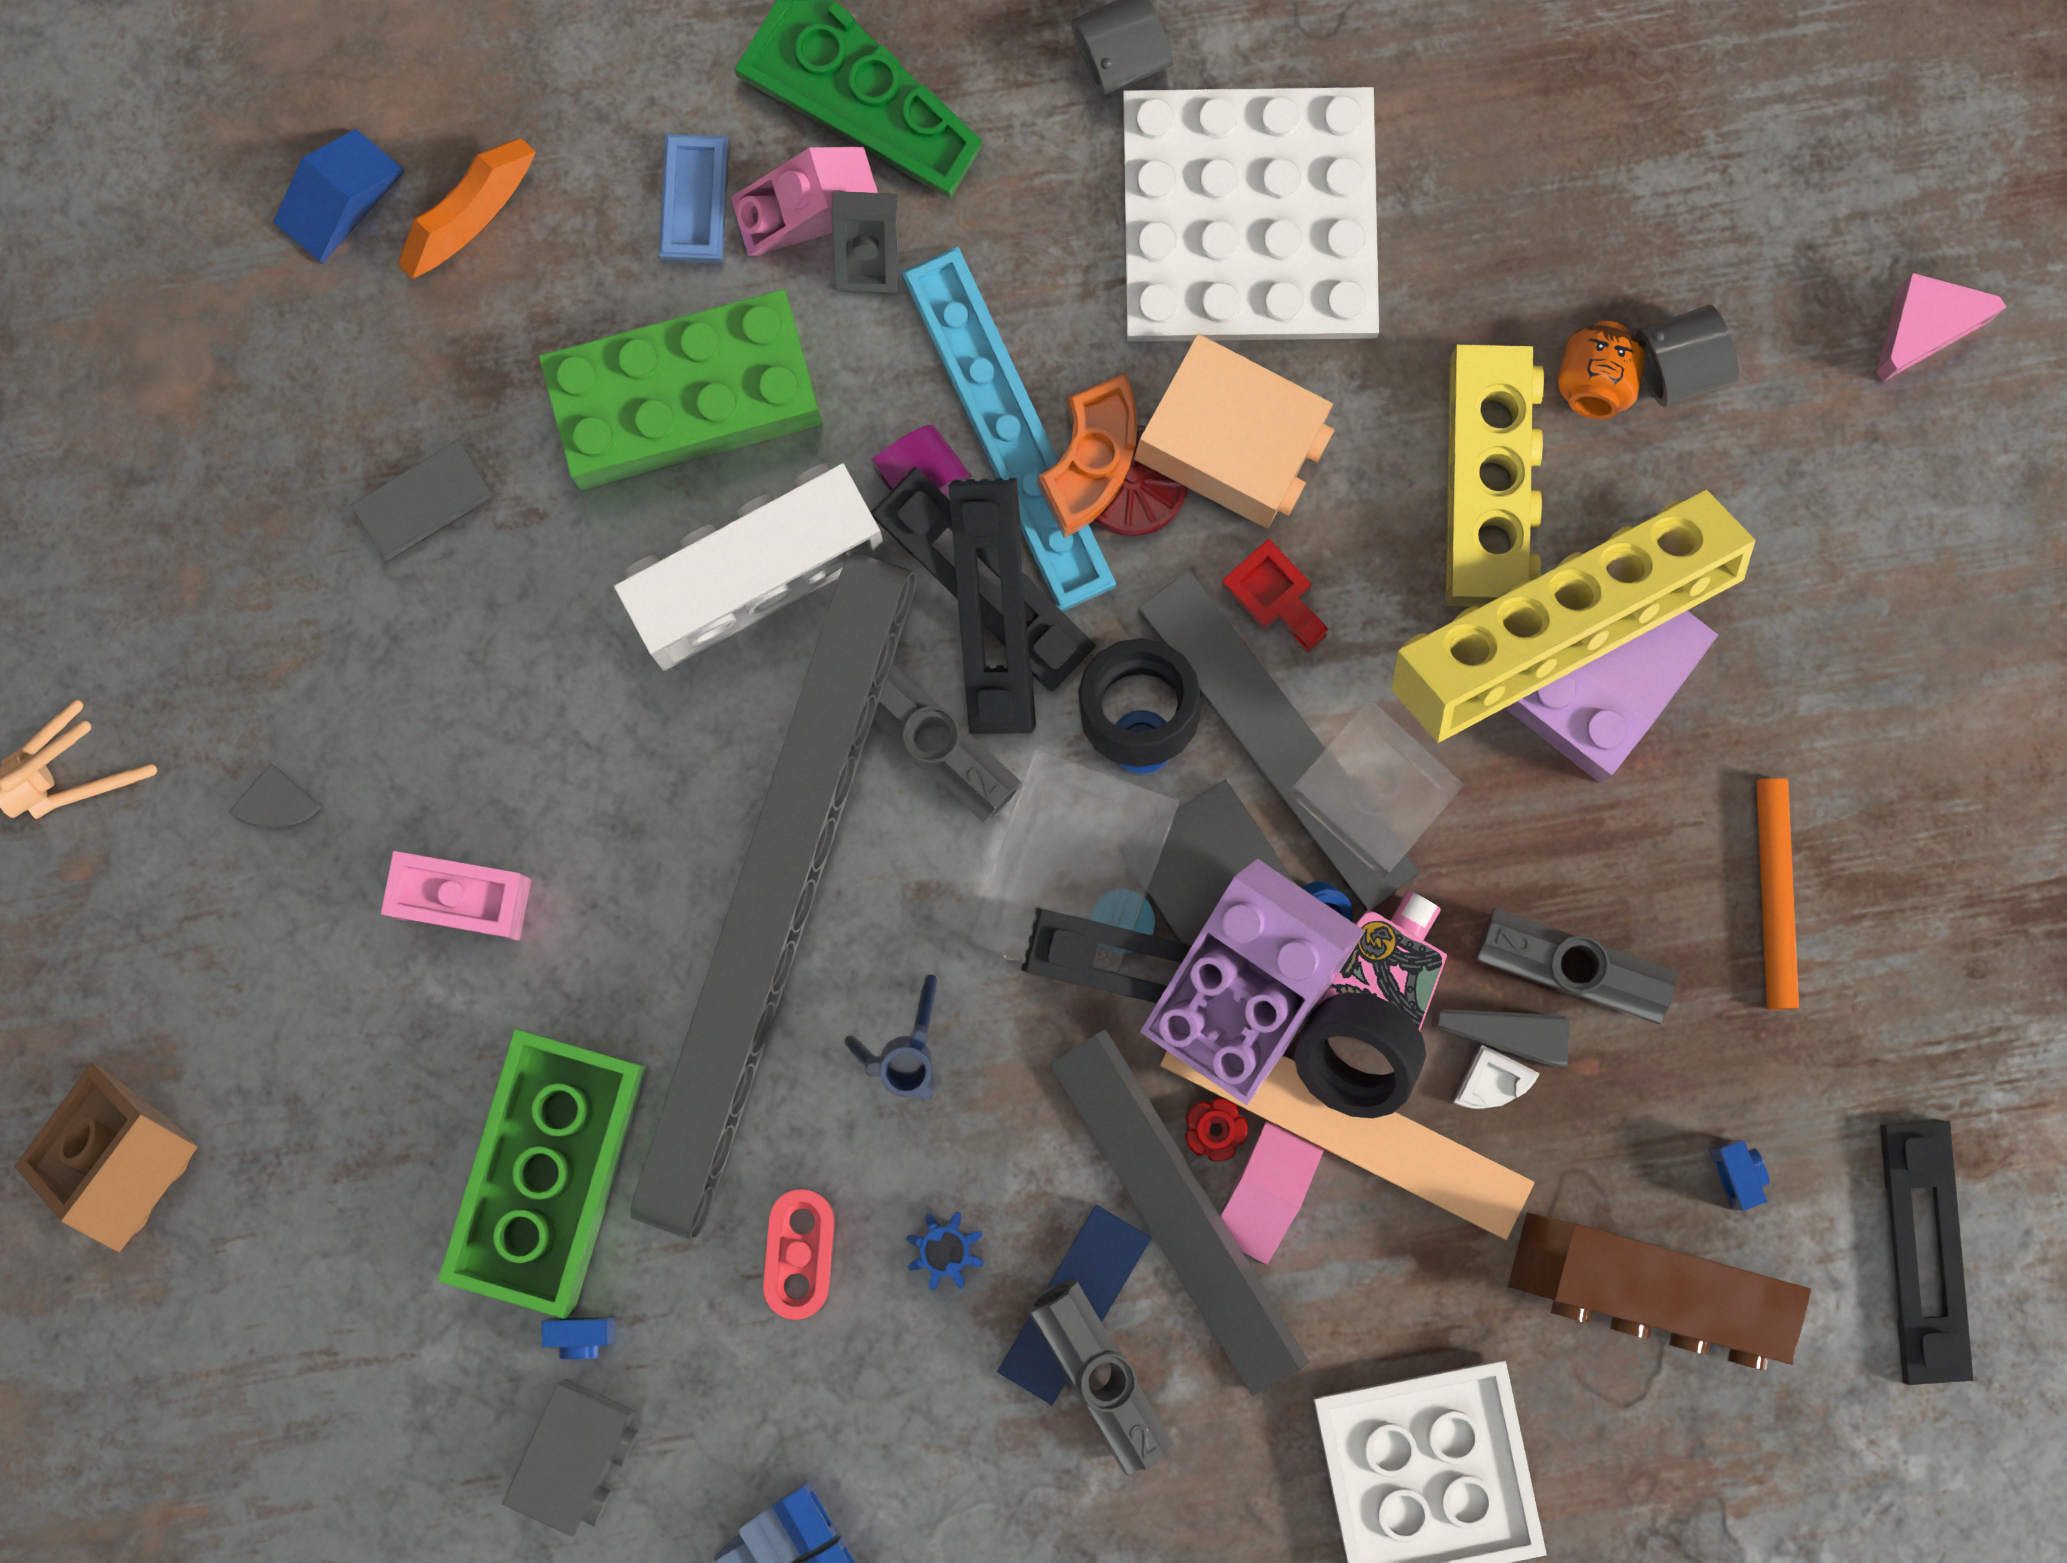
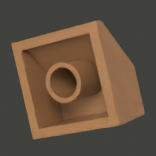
M91 1062L14 1167L61 1222L120 1253L130 1238L144 1227L149 1218L150 1211L170 1184L184 1173L189 1159L198 1147L170 1118L104 1069Z

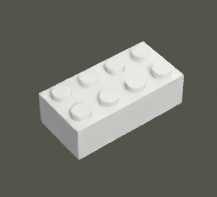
M827 463L815 466L794 480V484L797 487L775 500L771 494L757 497L738 509V520L719 530L715 528L714 524L701 527L680 541L682 550L661 561L657 555L648 556L623 571L626 580L614 585V588L649 653L663 671L670 669L839 578L842 567L851 553L856 552L876 558L886 552L881 531L844 463L833 469H830Z

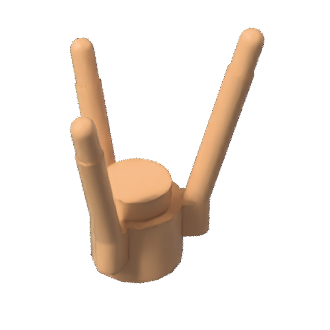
M74 700L53 717L20 749L1 760L0 808L11 818H15L28 810L35 819H39L57 807L152 777L157 773V767L153 764H148L49 795L47 790L53 787L55 783L46 764L91 730V724L88 721H81L41 749L83 709L82 701Z

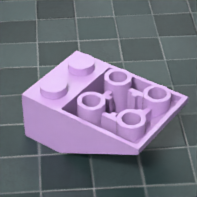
M1256 859L1234 876L1140 1032L1247 1106L1332 985L1365 931L1261 860Z

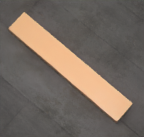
M1166 1051L1159 1065L1504 1240L1508 1239L1535 1183L1396 1112L1370 1119L1350 1117L1328 1108L1308 1091L1298 1076L1295 1061L1283 1055L1247 1106L1168 1051Z

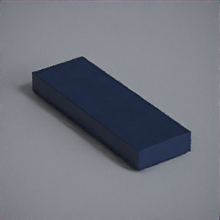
M1096 1204L1046 1289L1071 1278L1075 1279L1102 1322L1152 1237ZM1029 1316L998 1368L997 1373L1053 1406L1066 1384L1063 1378V1371Z

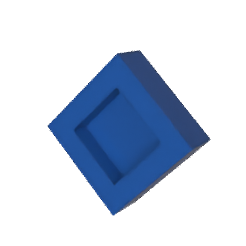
M1732 1140L1708 1149L1731 1210L1744 1211L1768 1202L1762 1187L1770 1184L1769 1175L1764 1161L1756 1148L1748 1150L1744 1140Z
M615 1317L549 1318L542 1321V1347H559V1359L599 1358V1346H608L615 1343Z

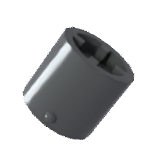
M1116 0L1071 20L1073 34L1081 57L1096 88L1103 96L1173 65L1172 53L1166 34L1150 0Z
M1710 304L1641 328L1636 332V338L1639 339L1646 350V364L1643 372L1645 380L1655 400L1664 408L1733 384L1738 380L1739 368L1732 338L1721 314Z

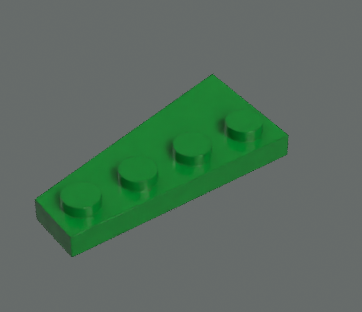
M776 0L734 69L736 77L854 145L864 147V150L950 200L982 149V140L925 85L921 86L900 65V61L882 44L879 45L856 23L855 18L837 1Z

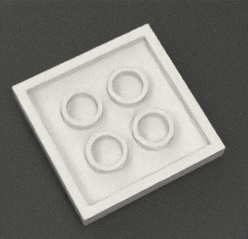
M1501 1359L1313 1397L1347 1563H1511L1547 1555L1505 1360Z

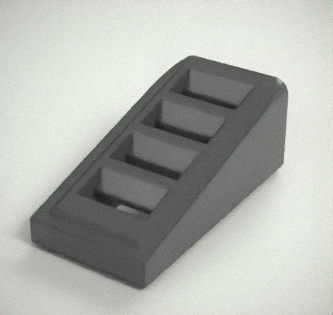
M1441 1009L1433 1013L1432 1027L1438 1028L1441 1032L1548 1068H1567L1569 1019H1566V1016Z

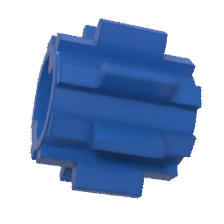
M956 1212L952 1216L949 1226H940L936 1217L929 1213L926 1215V1224L930 1232L925 1237L911 1234L906 1238L912 1245L920 1247V1257L913 1260L907 1267L911 1271L925 1266L932 1272L929 1280V1289L934 1290L942 1276L950 1275L954 1283L961 1289L965 1286V1279L961 1271L964 1265L982 1267L984 1264L980 1257L970 1254V1244L978 1241L983 1234L981 1231H973L965 1235L958 1229L962 1220L960 1212ZM945 1232L956 1235L961 1240L964 1247V1256L961 1262L951 1260L946 1268L943 1269L935 1266L930 1261L927 1254V1245L930 1240L940 1241L944 1237Z

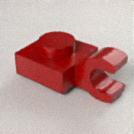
M1269 538L1222 580V586L1264 631L1279 619L1291 636L1307 653L1327 637L1326 632L1328 628L1300 600L1311 590L1312 584Z

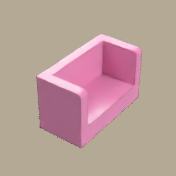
M393 851L381 915L402 921H416L519 941L531 879L520 873Z

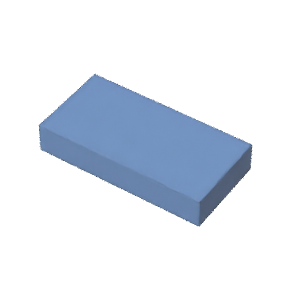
M665 134L659 258L661 262L723 264L730 145L728 136Z

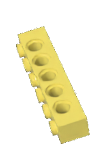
M1707 489L1685 501L1675 500L1666 505L1657 516L1636 527H1623L1616 531L1607 542L1584 554L1581 552L1573 553L1566 557L1555 569L1534 580H1521L1513 585L1505 595L1482 607H1469L1448 625L1430 634L1421 633L1409 639L1398 650L1391 690L1437 743H1440L1743 581L1756 540Z

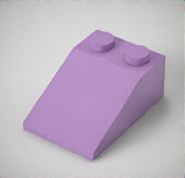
M1685 611L1505 707V709L1597 782L1602 783L1615 773L1653 725L1713 644L1718 634L1689 611Z

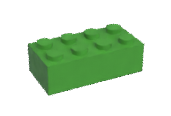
M785 289L539 356L570 475L581 491L823 425Z
M514 1029L437 1282L562 1319L574 1315L648 1070L647 1066L531 1032Z

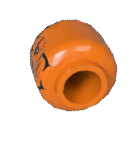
M1599 321L1593 326L1578 329L1566 341L1558 374V390L1564 399L1569 402L1570 408L1577 414L1597 420L1612 418L1617 413L1629 409L1636 402L1646 364V350L1639 339L1630 334L1624 325L1617 322Z

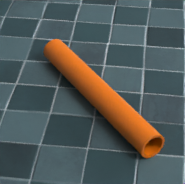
M1787 778L1756 780L1766 1007L1767 1010L1799 1009L1789 783Z

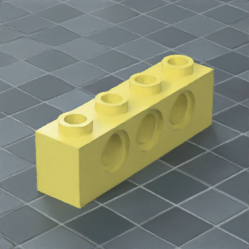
M1457 344L1450 357L1445 606L1482 607L1505 595L1517 582L1524 579L1534 580L1541 576L1540 554L1530 553V528L1539 529L1542 515L1541 491L1531 490V466H1540L1542 460L1543 433L1542 428H1532V404H1541L1544 371L1543 366H1533L1532 346ZM1491 401L1504 404L1512 415V424L1506 428L1491 427L1482 418L1481 405ZM1489 463L1503 466L1510 474L1511 487L1504 491H1494L1487 488L1481 481L1480 467ZM1488 525L1502 528L1510 539L1509 551L1503 554H1492L1486 551L1479 542V529Z

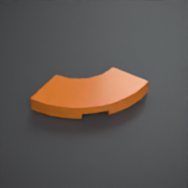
M522 138L476 154L458 185L437 205L414 218L399 257L398 266L411 279H414L437 267L463 248L505 205L526 174L536 151Z
M1125 373L1068 397L1066 405L1072 424L1070 445L1057 464L1038 476L1037 485L1063 538L1091 523L1106 509L1120 490L1129 471L1137 438V412L1133 392Z

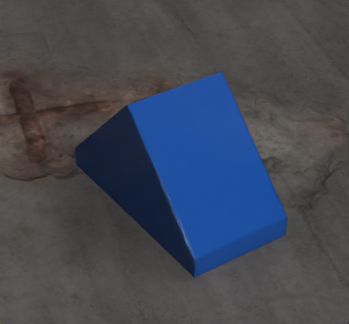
M354 129L301 158L273 222L323 264L405 171L362 133Z

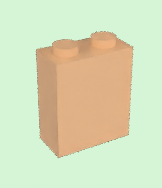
M1198 333L1143 432L1134 460L1269 529L1278 511L1289 516L1307 482L1297 478V475L1306 458L1318 463L1335 431V429L1325 425L1333 403Z

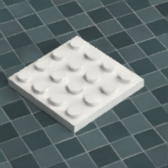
M1374 87L1128 90L1123 92L1127 342L1194 341L1198 333L1212 341L1372 339L1378 337L1379 301Z

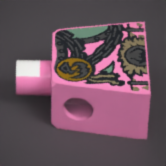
M1407 891L1390 921L1369 909L1365 911L1355 923V925L1365 931L1318 1004L1320 1005L1329 997L1346 992L1371 994L1389 1001L1411 1017L1420 1031L1447 954L1424 941L1441 909L1424 897Z

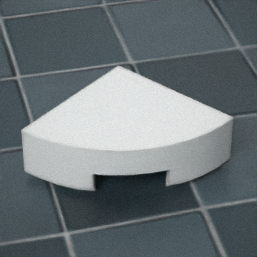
M1479 1045L1452 1103L1471 1109H1490L1503 1106L1525 1094L1535 1083L1540 1073L1484 1045Z

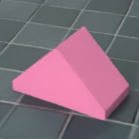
M1912 273L1897 289L1876 370L1882 382L1890 379L1991 322L2006 308V305L2000 296Z
M1267 1120L1219 1214L1241 1251L1268 1265L1300 1210L1324 1151L1323 1148Z

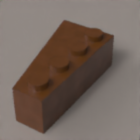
M1529 1212L1526 1213L1508 1283L1509 1288L1553 1300L1550 1313L1589 1323L1592 1311L1613 1316L1610 1329L1644 1339H1649L1651 1327L1672 1332L1669 1345L1703 1355H1708L1710 1343L1728 1347L1730 1351L1727 1361L1766 1371L1769 1359L1793 1365L1812 1290L1808 1287L1588 1226Z

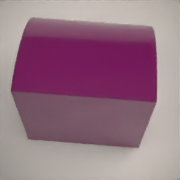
M933 424L910 432L871 458L874 471L889 491L899 484L898 482L905 478L913 467L918 468L945 496L949 493L948 485L953 480L965 482L972 477L971 473Z

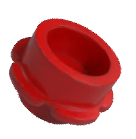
M1214 1098L1211 1103L1199 1102L1190 1109L1186 1116V1124L1189 1127L1185 1133V1140L1188 1147L1198 1156L1207 1155L1211 1161L1221 1162L1232 1158L1236 1154L1237 1146L1243 1145L1247 1139V1121L1239 1116L1238 1107L1227 1099ZM1214 1123H1218L1222 1127V1132L1218 1136L1210 1133V1126Z

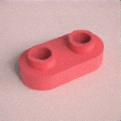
M798 1189L787 1192L775 1202L769 1216L763 1282L764 1296L766 1302L776 1314L792 1320L804 1319L816 1313L826 1302L830 1289L835 1215L828 1200L813 1190ZM798 1209L809 1210L815 1218L814 1228L807 1234L796 1232L791 1225L792 1215ZM798 1273L807 1278L809 1291L805 1297L793 1298L787 1293L786 1281L790 1275Z

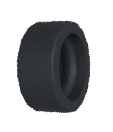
M1144 638L1119 641L1098 652L1084 669L1078 690L1083 732L1095 750L1113 762L1133 767L1162 764L1180 754L1195 736L1201 715L1197 673L1186 657L1163 642ZM1139 674L1158 677L1170 684L1177 696L1176 712L1169 722L1153 730L1136 732L1121 729L1108 721L1103 713L1102 699L1104 692L1111 684L1123 677Z
M1346 992L1327 998L1313 1011L1299 1038L1294 1059L1298 1076L1308 1091L1328 1108L1350 1117L1374 1119L1393 1114L1408 1101L1420 1076L1427 1055L1423 1035L1411 1017L1393 1003L1371 994ZM1342 1036L1353 1037L1366 1042L1386 1057L1394 1072L1385 1075L1369 1074L1350 1067L1335 1054L1327 1039Z

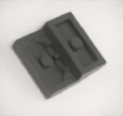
M1226 779L1119 847L1124 860L1155 903L1161 917L1178 942L1189 945L1194 944L1234 876L1256 859L1261 860L1295 883Z

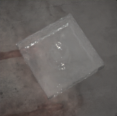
M1370 699L1359 709L1287 793L1379 877L1384 878L1405 856L1464 784Z

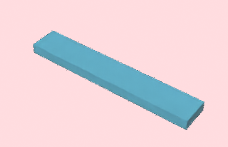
M955 247L902 271L904 283L995 478H1003V480L1017 478L1021 534L1054 604L1064 612L1116 588V582L1089 525L1063 538L1037 485L1038 476L1059 461L959 247Z

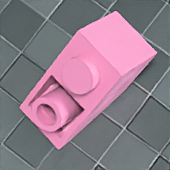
M864 147L808 148L730 197L748 256H758L833 233V191L878 193Z

